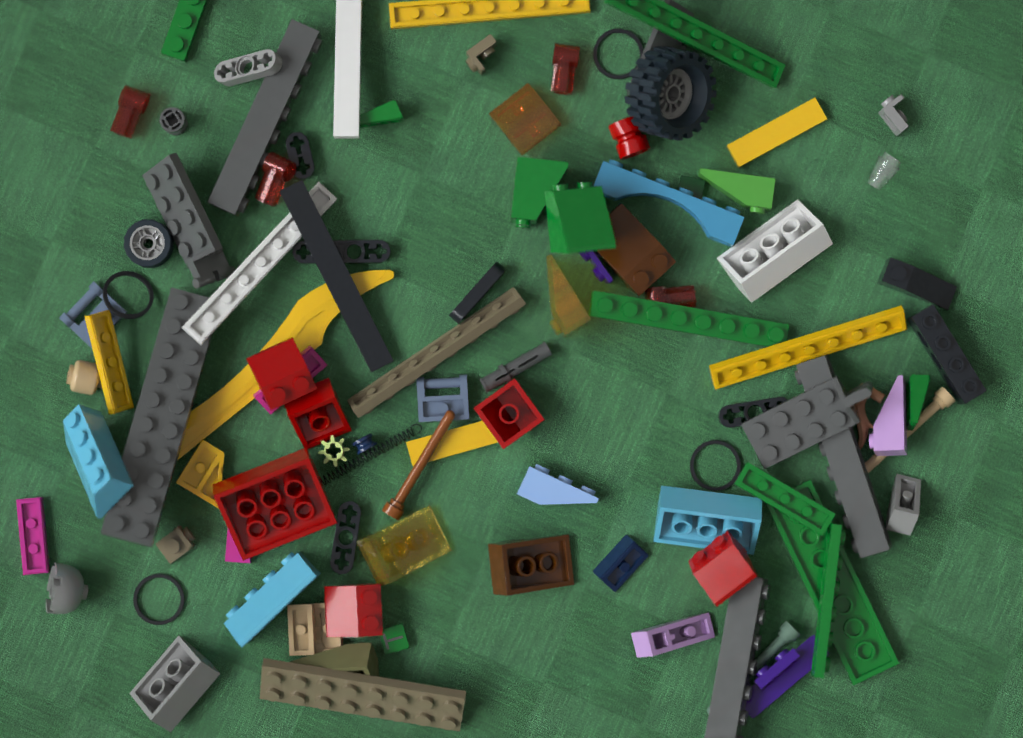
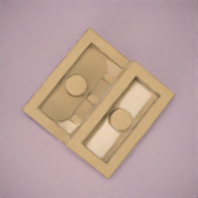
M325 603L287 605L289 656L313 655L343 645V637H326Z

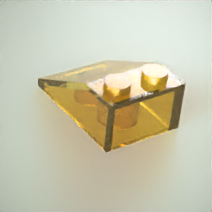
M550 254L546 257L550 315L552 318L549 324L557 336L562 334L563 338L588 324L591 318Z
M430 505L356 541L376 583L381 584V586L390 584L452 551Z

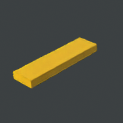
M813 98L727 145V148L739 168L821 124L827 118L817 99Z
M110 310L84 316L109 415L134 408Z
M483 421L446 431L428 462L498 442ZM432 435L406 442L412 466L417 462Z

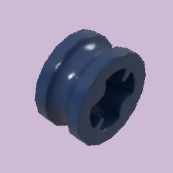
M372 433L352 443L353 447L356 446L358 448V455L377 445V442L372 440Z

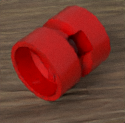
M632 116L608 126L612 139L618 141L616 150L620 160L637 156L651 149L646 135L641 134V131L638 129L639 127L634 126L631 122L634 118Z

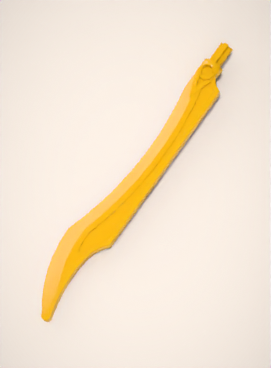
M371 270L350 274L360 295L394 278L392 270ZM326 283L310 291L297 301L285 321L260 352L293 337L300 353L310 345L315 350L322 344L327 326L340 312ZM249 364L223 388L191 411L178 460L255 398L253 394L260 388Z

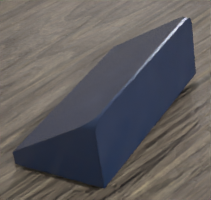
M625 535L597 565L593 573L616 592L649 555L628 535Z

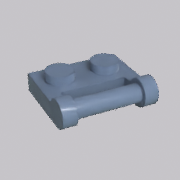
M95 281L90 284V289L67 313L64 312L59 317L63 323L91 348L92 345L85 319L80 325L74 320L97 295L102 301L89 315L109 310L103 300V288ZM107 293L110 304L119 312L127 314L128 312ZM111 312L113 325L115 327V325L122 318L116 316Z
M467 374L454 378L424 379V377H418L416 379L419 422L441 421L448 410H452L455 413L453 420H469ZM460 387V395L425 397V389Z

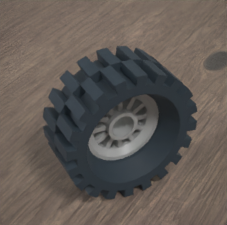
M667 46L654 47V51L648 50L645 52L644 56L646 59L639 58L635 62L638 68L637 70L631 69L629 76L633 77L631 83L626 82L625 89L630 90V95L625 96V103L631 105L626 111L628 116L634 117L631 120L633 125L638 126L640 131L647 134L677 141L693 137L692 131L698 133L702 129L700 123H707L710 118L706 114L708 110L713 111L715 104H711V98L716 97L717 93L716 90H712V85L716 84V78L710 76L713 69L710 65H706L708 61L704 57L699 56L700 54Z

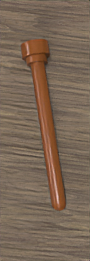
M448 410L443 416L396 497L391 498L384 505L382 511L392 518L400 520L403 515L404 501L455 418V413L452 410Z

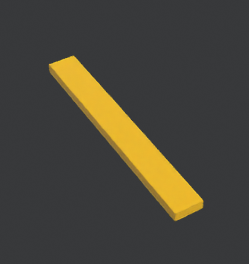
M420 0L389 3L391 30L590 13V0Z
M902 305L711 364L709 365L713 386L716 390L907 330L905 312Z

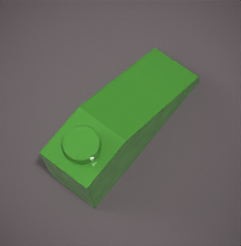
M700 168L698 171L699 178L705 180L742 207L749 208L750 213L765 214V211L772 209L776 178Z

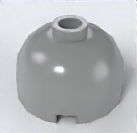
M54 563L55 566L51 568L47 584V591H49V598L51 599H46V612L50 614H67L76 610L81 600H86L88 585H84L83 576L75 567Z

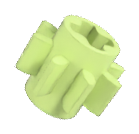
M331 435V442L321 441L325 447L318 454L326 456L324 464L333 460L334 466L337 467L339 459L347 461L344 453L349 451L350 448H344L342 445L345 441L344 438L340 439L339 442H335L334 435ZM332 444L341 449V453L336 455L337 458H334L332 454H328V449L332 448Z

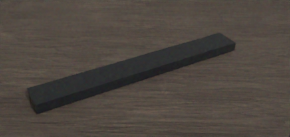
M303 180L279 191L370 371L373 372L393 362Z

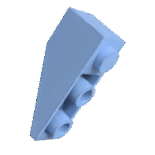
M538 464L535 465V468L529 466L517 492L518 495L539 505L597 503L599 499L594 496L596 491L583 485L581 489L571 486L572 480L562 475H559L556 479L548 475L549 469Z

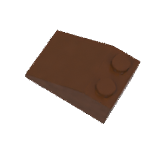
M620 203L609 213L616 248L595 251L631 292L640 296L676 261L661 243Z
M569 534L488 544L493 594L509 596L574 585Z

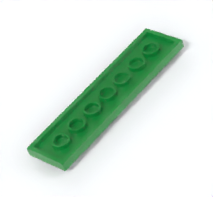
M811 480L793 487L794 490L823 506ZM764 502L818 612L828 528L824 535L821 536ZM840 545L839 555L842 556L841 571H837L836 581H839V593L833 599V606L836 607L835 622L830 624V632H833V646L852 685H856L899 664V661L843 546Z

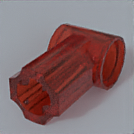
M555 43L552 63L554 65L551 84L552 93L572 95L580 46Z
M125 85L118 100L119 108L110 131L132 139L140 115H143L147 109L150 94Z
M271 152L263 162L265 174L255 198L262 203L276 207L281 196L279 191L283 190L285 183L289 182L295 175L296 163L275 152Z
M694 285L667 288V286L651 287L644 291L646 300L696 307Z

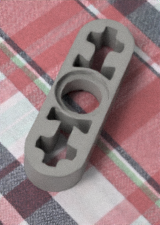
M270 49L220 62L215 68L214 77L225 86H233L271 76L281 69L282 58ZM252 62V69L244 74L245 66Z

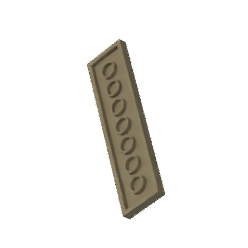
M267 658L263 660L260 699L460 731L466 691Z

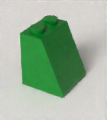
M526 157L517 158L511 223H515L516 228L530 229L531 225L538 223L546 209L545 191H552L553 185H560L567 174L568 162Z
M591 181L577 183V188L570 189L568 184L553 185L552 191H545L551 253L570 254L616 248V241L602 186H593Z

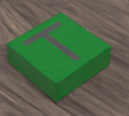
M403 623L383 629V635H380L385 655L410 648Z

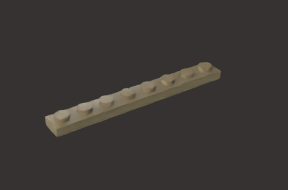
M512 287L347 400L358 418L370 413L374 407L385 400L391 399L396 392L405 386L413 384L418 377L432 371L443 360L454 356L458 350L468 343H473L480 335L498 326L508 316L517 313L526 303L516 289Z

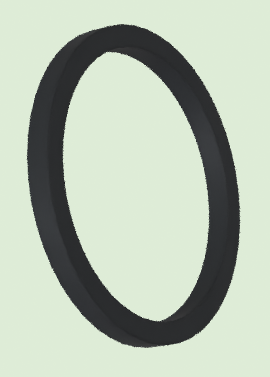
M612 29L602 34L596 41L593 50L594 63L603 75L612 79H625L630 77L629 73L613 75L606 72L600 66L597 59V48L600 42L610 34L623 33L633 38L637 43L640 51L639 58L643 54V47L640 40L632 32L625 29Z
M121 271L113 274L106 281L103 288V300L107 308L116 316L124 319H136L149 311L153 304L154 293L152 286L142 275L132 271ZM120 276H132L139 279L148 289V306L137 314L119 312L110 304L107 297V288L110 282Z
M719 440L707 441L698 446L691 456V475L695 482L704 489L711 491L724 490L730 487L740 474L741 462L739 455L726 442ZM710 444H720L727 447L736 458L737 469L733 479L721 487H710L703 484L697 478L694 471V460L697 453L703 447Z
M154 574L144 578L136 587L133 597L137 614L144 621L154 625L167 624L176 619L181 613L185 601L181 585L173 577L165 574ZM153 578L170 580L175 584L180 593V606L177 612L171 618L164 621H154L147 618L138 606L140 588L144 583Z

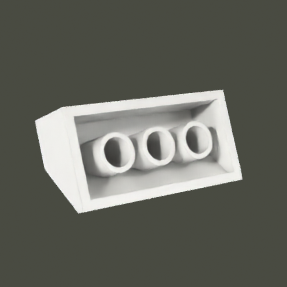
M797 199L717 257V260L737 288L752 303L833 243L823 223Z

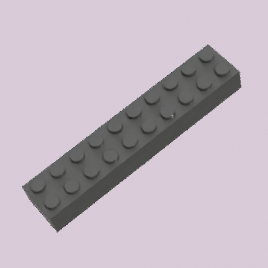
M171 287L122 457L133 486L106 513L101 534L104 536L153 548L213 337L212 333L200 345L182 327L209 297Z

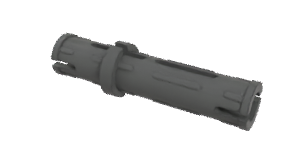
M543 342L506 365H499V369L480 378L479 381L486 393L504 382L509 383L512 381L511 378L549 356L551 357L552 353L547 344Z

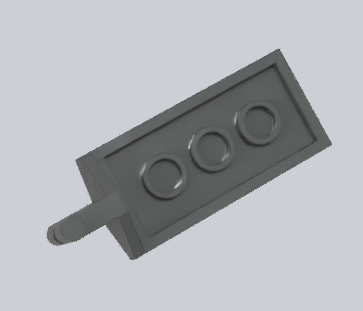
M177 153L170 154L142 176L167 225L168 231L174 239L180 255L193 275V286L200 288L214 283L215 280L220 281L230 277L236 269L233 266H229L223 253V247Z
M835 376L742 422L741 426L763 468L766 469L860 423L861 420L854 404L871 396L873 383L866 381L847 391L838 376Z

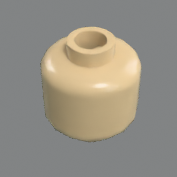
M77 360L74 365L70 364L66 384L70 385L71 391L93 395L97 388L102 389L96 363Z

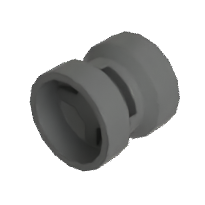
M169 107L160 115L159 122L161 127L168 134L178 136L186 131L188 120L179 109Z

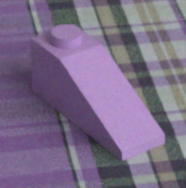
M903 375L897 376L873 425V434H869V447L874 449L876 456L907 455L906 381Z
M704 613L631 633L638 658L659 655L714 638L715 634L710 614Z

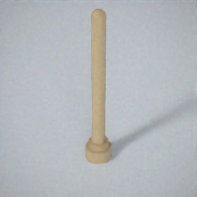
M941 387L934 393L933 402L921 412L919 421L913 431L907 430V438L940 408L942 410L945 407L949 408L955 402V399L945 388ZM874 454L865 462L867 472H871L887 456H876Z

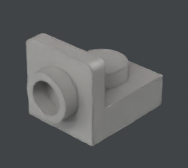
M902 94L897 98L891 95L881 103L883 109L878 112L896 136L909 127L906 123L908 120L903 112L899 109L896 111L894 108L895 105L904 99Z

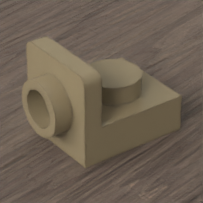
M491 34L466 51L468 59L465 62L473 73L478 71L480 75L484 74L485 68L478 59L482 58L485 60L495 52L494 47H496L497 42Z
M180 525L158 541L156 546L168 562L172 564L196 546L193 542L196 538L188 527L183 529Z

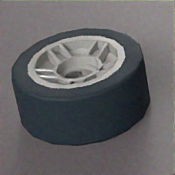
M143 219L135 222L125 234L124 249L127 256L132 262L144 268H155L163 265L173 252L174 240L171 233L163 224L155 220ZM148 239L153 241L151 248H146L143 245L146 244Z

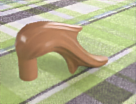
M873 387L870 398L881 403L885 394ZM868 398L854 404L861 420L857 424L860 450L866 443L869 428H873L865 411V403Z

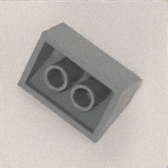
M178 636L129 694L152 722L171 732L220 673L206 657L185 639Z

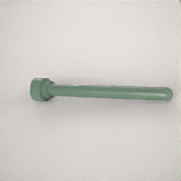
M785 621L779 627L781 629L778 632L779 636L755 659L757 660L756 673L786 642L788 644L791 641L794 642L801 635L789 622Z

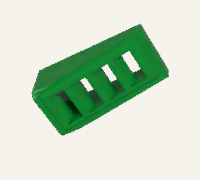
M396 100L389 101L360 114V128L404 121Z
M912 374L906 382L907 430L913 431L919 421L930 383V375Z

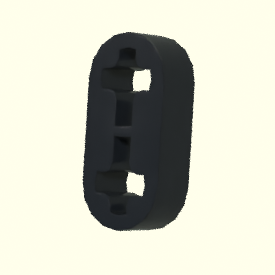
M294 132L286 140L291 169L298 179L308 180L315 173L310 144L304 134ZM295 138L304 141V144L301 145L302 154H298L296 148L291 147ZM303 158L307 166L310 165V169H307V174L305 175L301 171H297V168L300 167L299 159Z

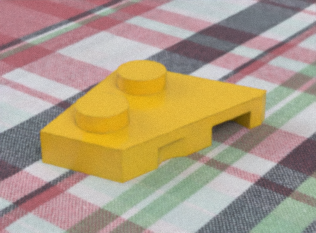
M202 439L176 483L218 508L213 497V484L222 481L224 452Z

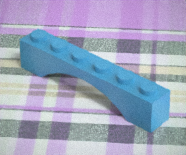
M611 159L609 162L603 161L593 186H602L604 197L616 201L626 197L649 196L670 201L689 213L702 227L707 238L729 247L734 245L744 217L739 215V210L726 206V209L716 206V201L707 197H703L702 200L693 197L694 193L680 187L679 190L670 188V183L659 178H656L655 181L646 178L647 174L640 170L633 169L632 172L623 169V164Z

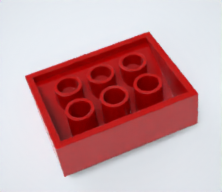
M307 447L213 484V497L243 561L337 524L319 473Z

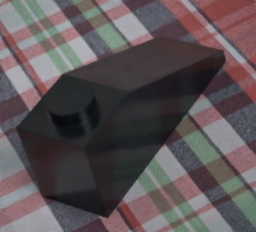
M891 257L885 261L877 284L929 304H934V306L949 310L957 286Z

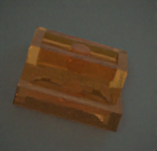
M529 83L489 113L491 119L521 155H524L561 126L559 120Z

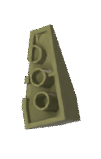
M372 643L346 644L290 661L291 663L379 677L378 658Z

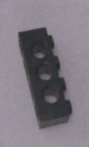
M934 304L927 306L907 319L959 405L966 404L987 391Z

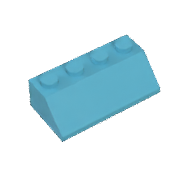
M78 404L63 420L65 440L95 515L101 519L133 484L102 412Z
M661 485L653 542L705 548L716 537L729 531L746 549L747 554L754 555L762 521V500L757 497Z
M291 552L281 562L283 567L277 573L272 570L263 579L265 584L259 590L253 588L244 597L247 600L245 604L240 608L237 605L234 606L226 614L228 620L224 624L241 647L248 644L321 574L301 552H298L296 555Z

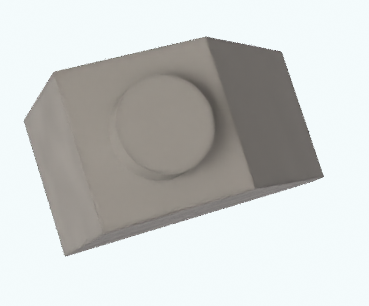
M896 474L887 510L886 530L911 535L919 517L920 479Z

